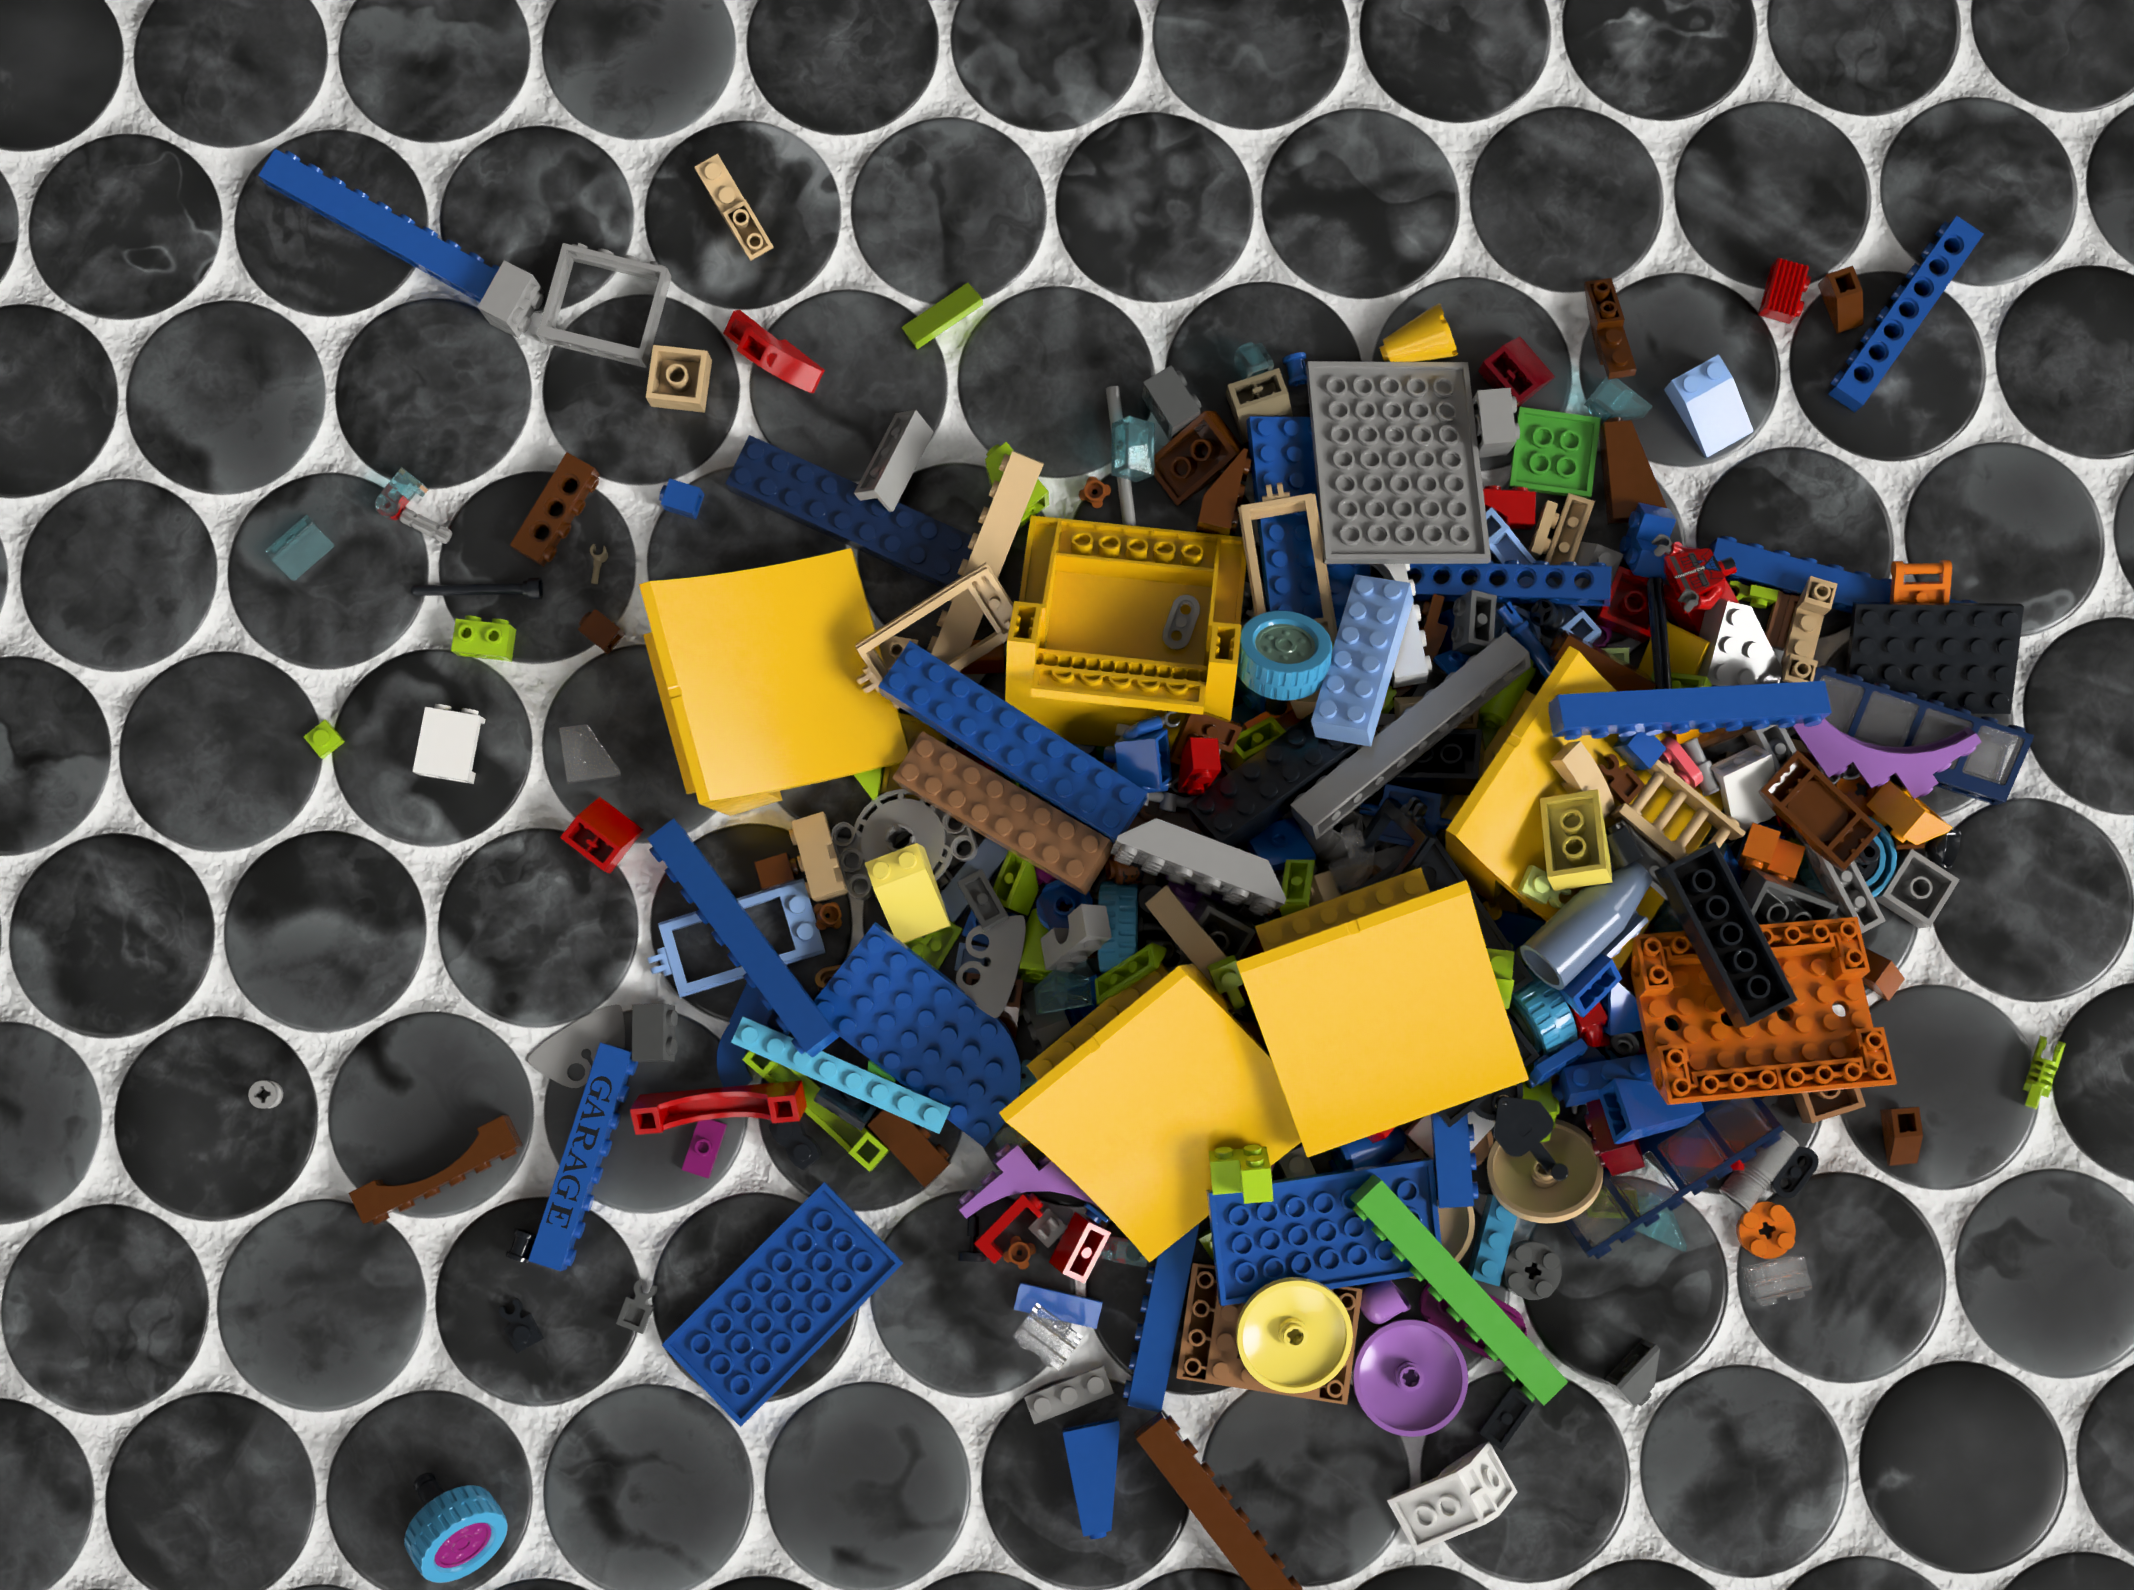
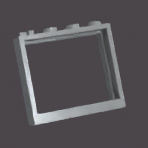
M563 243L537 336L545 344L647 368L672 276L666 266L658 265L656 261H650V264L640 262L638 258L631 255L619 257L606 249L594 251L581 243H578V245ZM574 262L658 282L640 348L555 328Z

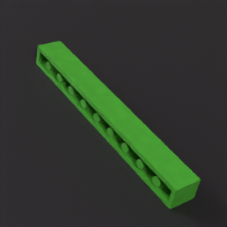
M1373 1174L1349 1197L1355 1204L1352 1208L1353 1211L1363 1221L1368 1218L1374 1224L1371 1230L1382 1241L1387 1238L1393 1244L1390 1250L1401 1262L1407 1259L1412 1265L1408 1270L1420 1282L1425 1279L1431 1285L1427 1290L1438 1302L1442 1299L1447 1302L1449 1307L1446 1311L1457 1322L1462 1319L1468 1325L1464 1330L1476 1342L1481 1339L1487 1345L1483 1349L1494 1362L1500 1359L1505 1365L1501 1370L1513 1382L1518 1379L1523 1384L1520 1390L1529 1400L1533 1402L1537 1399L1542 1405H1545L1568 1383L1565 1377L1379 1177Z

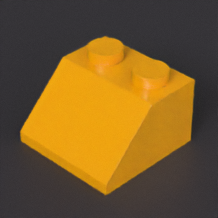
M1890 780L1881 787L1866 805L1874 812L1872 818L1880 822L1884 827L1888 824L1893 828L1890 833L1902 843L1908 840L1915 845H1919L1943 835L1953 828L1919 798L1914 799L1905 789Z

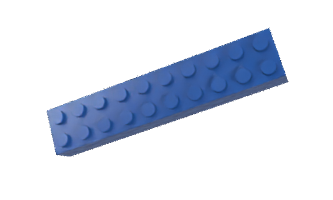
M909 641L878 686L883 697L1060 811L1112 841L1113 845L1118 835L1127 831L1147 801V791L911 641Z

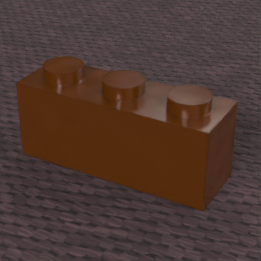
M885 1110L867 1125L924 1187H927L951 1164L948 1161L951 1155L940 1143L935 1146L928 1139L931 1133L920 1125L916 1126L913 1122Z

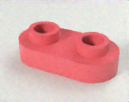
M1665 737L1660 742L1666 747V750L1659 757V760L1671 765L1674 773L1694 789L1703 781L1700 769L1676 740L1671 737Z

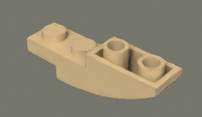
M716 154L695 166L694 168L709 192L711 199L749 260L752 261L773 249L772 243L719 155Z

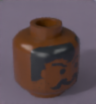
M1111 854L1105 864L1108 880H1112L1117 885H1131L1142 882L1144 873H1146L1141 870L1142 865L1134 862L1130 866L1115 861V855Z

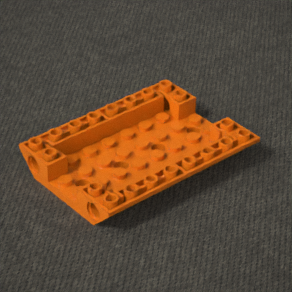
M1858 917L1759 925L1798 1000L1783 1008L1790 1015L1789 1021L1781 1020L1777 1016L1776 1011L1749 1026L1735 1028L1734 1025L1727 1026L1722 1022L1721 1014L1727 1012L1685 931L1640 934L1633 938L1631 977L1652 1082L1667 1105L1897 1084L1884 1027H1873L1862 978L1870 972V967ZM1836 1003L1843 1006L1845 1016L1836 1015L1832 1005ZM1665 1018L1676 1020L1678 1030H1669L1665 1025Z

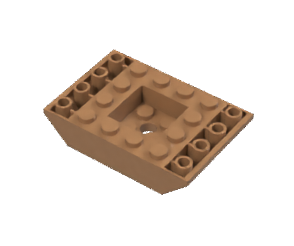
M1192 1263L1176 1378L1347 1405L1363 1289L1351 1286L1330 1289L1344 1304L1349 1314L1353 1331L1351 1351L1340 1372L1328 1383L1317 1389L1303 1393H1284L1270 1389L1258 1382L1248 1372L1241 1360L1236 1343V1327L1239 1315L1246 1302L1221 1306L1218 1299L1215 1265Z

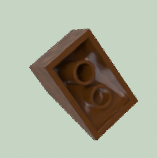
M1204 411L1145 464L1174 503L1179 506L1220 477L1244 448L1216 411Z

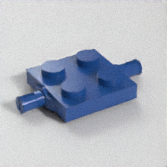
M1385 784L1383 798L1379 805L1362 803L1359 813L1375 816L1387 797L1393 798L1404 805L1412 797L1416 796L1428 807L1424 816L1426 820L1424 826L1434 836L1438 829L1446 830L1449 825L1445 824L1452 822L1451 819L1441 818L1439 808L1442 794L1392 784ZM1393 820L1390 821L1378 839L1379 841L1412 847L1415 842Z

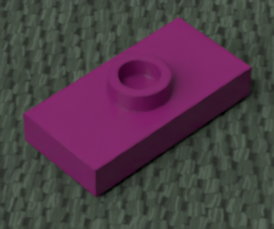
M713 1119L698 1121L682 1167L683 1171L710 1178L728 1124Z

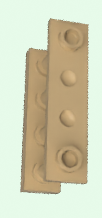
M1659 760L1655 762L1651 769L1646 770L1652 777L1631 805L1626 803L1619 805L1608 815L1616 823L1624 820L1670 862L1687 855L1685 853L1686 845L1705 820L1718 830L1708 843L1716 842L1718 848L1721 847L1727 838L1734 840L1743 837L1746 833L1739 827L1740 824L1736 819L1723 814L1676 775L1671 765ZM1662 783L1674 795L1655 821L1649 823L1641 816L1642 813L1640 811ZM1684 801L1696 813L1675 841H1671L1663 835V828Z

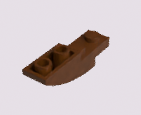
M1612 278L1586 281L1584 284L1586 303L1600 365H1604L1608 379L1635 376L1637 368L1623 327L1625 319Z
M1433 594L1429 601H1424L1421 609V616L1424 617L1422 627H1419V630L1425 631L1427 645L1423 649L1425 656H1430L1431 664L1442 645L1448 626L1438 623L1444 596ZM1390 680L1389 686H1392V690L1396 689L1397 692L1393 700L1395 697L1405 695L1414 685L1393 688L1392 680Z

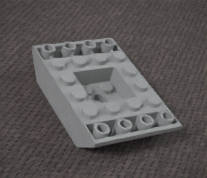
M1157 818L1118 835L1110 854L1115 855L1114 860L1129 866L1134 862L1142 865L1141 870L1155 876L1159 872L1169 876L1168 880L1175 884L1184 886L1185 882L1196 886L1195 891L1211 896L1212 892L1223 896L1222 901L1235 906L1243 903L1250 906L1249 911L1261 916H1265L1268 913L1271 914L1284 905L1286 897L1269 860Z

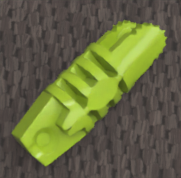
M2041 1035L2023 1086V1090L2029 1092L2025 1106L2033 1109L2038 1108L2041 1096L2049 1097L2053 1079L2066 1043L2058 1041L2053 1052L2052 1061L2041 1058L2043 1050H2045L2047 1045V1037Z

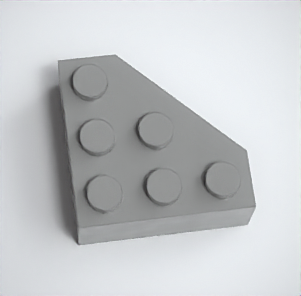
M1719 599L1712 609L1705 610L1699 637L1711 643L1697 675L1707 676L1711 684L1716 686L1780 683L1782 668L1751 606Z

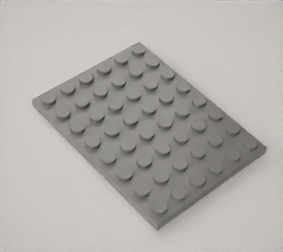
M1308 361L1306 374L1324 564H1488L1491 560L1468 362Z

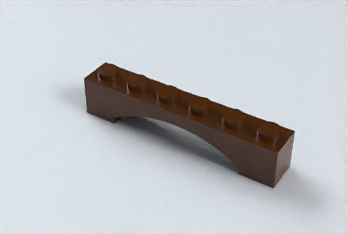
M502 1115L477 1128L479 1135L470 1148L449 1167L427 1179L406 1185L384 1184L382 1179L373 1180L350 1192L349 1195L362 1223L373 1222L374 1226L390 1219V1212L396 1209L400 1213L415 1206L414 1200L422 1196L427 1200L441 1193L440 1187L448 1183L451 1187L466 1180V1174L474 1170L478 1174L491 1168V1161L499 1157L504 1161L518 1154L516 1149L523 1146L509 1115Z

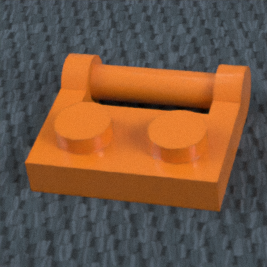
M1940 560L1939 563L1904 564L1903 561L1892 562L1890 602L1949 603L1952 563L1950 560ZM1939 574V581L1904 582V575Z

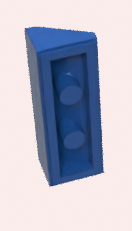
M1020 1281L1014 1310L1097 1329L1103 1301Z

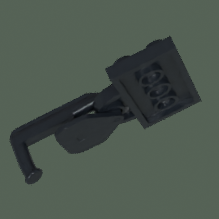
M1507 1014L1523 1064L1526 1068L1540 1055ZM1522 1082L1436 1112L1449 1128L1471 1110L1479 1117L1495 1121L1494 1138L1507 1154L1519 1157L1530 1151L1546 1173L1555 1180L1562 1181L1568 1177L1567 1166L1556 1163L1541 1144V1141L1553 1130V1119L1539 1101L1522 1099Z

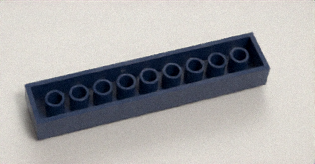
M751 435L748 436L725 483L732 493L941 588L961 577L957 573L963 558L969 560L972 549L968 548L972 538L971 535L901 503H897L894 511L889 512L878 498L860 501L854 494L858 486L857 483Z

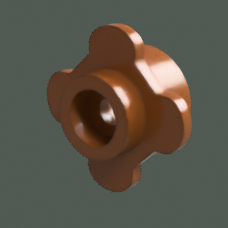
M1092 476L1087 479L1084 489L1079 491V498L1082 501L1087 500L1092 504L1093 508L1098 509L1102 507V501L1105 496L1110 495L1111 488ZM1093 490L1097 491L1096 495L1092 494Z
M831 902L825 905L818 903L813 907V912L817 918L815 923L817 929L822 931L829 927L834 929L841 927V910L837 903Z
M1014 1236L1011 1238V1245L1008 1251L1004 1252L1003 1258L1008 1263L1017 1264L1019 1269L1023 1270L1028 1268L1029 1259L1032 1254H1035L1036 1247L1033 1243L1027 1244L1019 1236ZM1021 1250L1022 1255H1017V1251Z

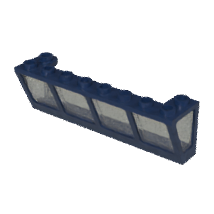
M1821 665L1816 668L1813 681H1825L1832 711L1825 719L1841 732L1860 741L1891 747L1925 745L1947 738L1969 727L1978 735L1982 742L1976 746L1975 751L1971 754L1960 756L1952 761L1948 769L1942 772H1935L1933 776L1938 781L1935 787L1992 805L2002 804L2007 801L2034 735L2026 733L2025 728L2017 725H2008V727L2000 725L1998 720L1992 717L1982 716L1978 718L1972 716L1971 711L1966 709H1949L1944 707L1943 702L1933 699L1924 701L1918 699L1917 695L1912 692H1895L1890 690L1889 685L1874 682L1870 684L1863 682V678L1858 675L1847 674L1844 676L1836 673V669L1829 666ZM1796 733L1790 736L1791 739L1800 740Z
M1759 1097L1701 1102L1704 1113L1687 1126L1646 1136L1638 1141L1646 1167L1612 1176L1608 1168L1604 1167L1602 1187L1595 1201L1578 1216L1563 1222L1587 1257L1590 1258L1594 1255L1596 1259H1599L1612 1250L1609 1245L1617 1239L1623 1243L1636 1235L1633 1229L1643 1223L1645 1227H1648L1659 1220L1658 1212L1666 1207L1671 1212L1683 1204L1684 1200L1681 1197L1690 1191L1694 1196L1709 1187L1706 1181L1716 1175L1719 1180L1733 1171L1730 1165L1739 1159L1744 1164L1758 1155L1754 1149L1761 1145L1766 1149L1782 1139L1779 1133L1785 1129Z

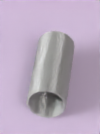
M1766 1126L1767 1128H1765L1758 1139L1771 1131L1768 1126ZM1784 1130L1779 1133L1782 1139L1770 1147L1764 1149L1761 1145L1754 1149L1758 1155L1744 1163V1171L1733 1170V1173L1729 1175L1726 1182L1719 1189L1724 1197L1746 1212H1750L1751 1207L1764 1194V1190H1767L1766 1187H1769L1768 1184H1771L1774 1180L1773 1178L1779 1174L1780 1169L1786 1165L1787 1160L1791 1158L1790 1156L1796 1151L1795 1149L1799 1147L1798 1142Z

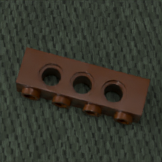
M566 452L510 546L516 552L543 567L547 562H551L557 553L556 546L561 538L565 539L571 530L570 523L575 515H580L585 507L584 500L587 495L597 488L600 480L598 478L600 475L598 471L591 465ZM570 483L578 484L577 489L573 493H566V487ZM556 506H563V512L559 516H552V510ZM542 529H549L548 537L539 540L538 533Z

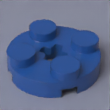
M1060 880L1047 884L1036 902L1039 921L1048 931L1054 927L1069 928L1067 916L1081 904L1093 905L1091 894L1088 891L1085 896ZM1061 902L1073 906L1067 912L1058 910Z

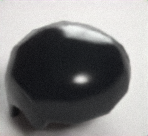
M1952 828L1949 832L1926 841L1925 857L1942 869H1951L1959 851L1961 831Z

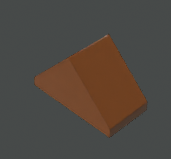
M1865 948L1870 972L1862 978L1863 984L1886 1001H1890L1905 978L1891 960Z

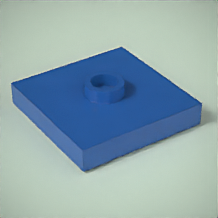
M1294 818L1274 822L1246 843L1251 854L1269 860L1273 871L1284 870L1286 859L1316 861V854Z

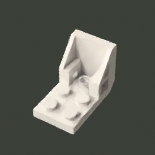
M1488 1441L1447 1466L1438 1477L1392 1495L1387 1502L1414 1551L1417 1552L1486 1525L1503 1512L1518 1492Z

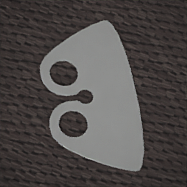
M1022 915L1009 916V919L985 932L979 925L973 928L966 937L965 946L968 953L980 959L989 957L991 964L985 967L976 961L964 963L958 969L956 983L977 1004L976 1006L993 1018H998L1005 1009L1016 980L1026 929L1025 919ZM978 934H984L989 939V945L983 951H976L971 944L973 937ZM969 968L977 969L980 973L979 982L975 985L965 984L962 978L965 970Z
M616 1004L607 1006L577 1020L536 1048L529 1056L528 1062L543 1075L561 1085L570 1088H579L585 1085L591 1071V1065L581 1055L584 1049L591 1051L593 1062L600 1042L625 1049V1024L622 1007ZM574 1063H579L585 1068V1075L579 1081L571 1080L567 1074L569 1066Z

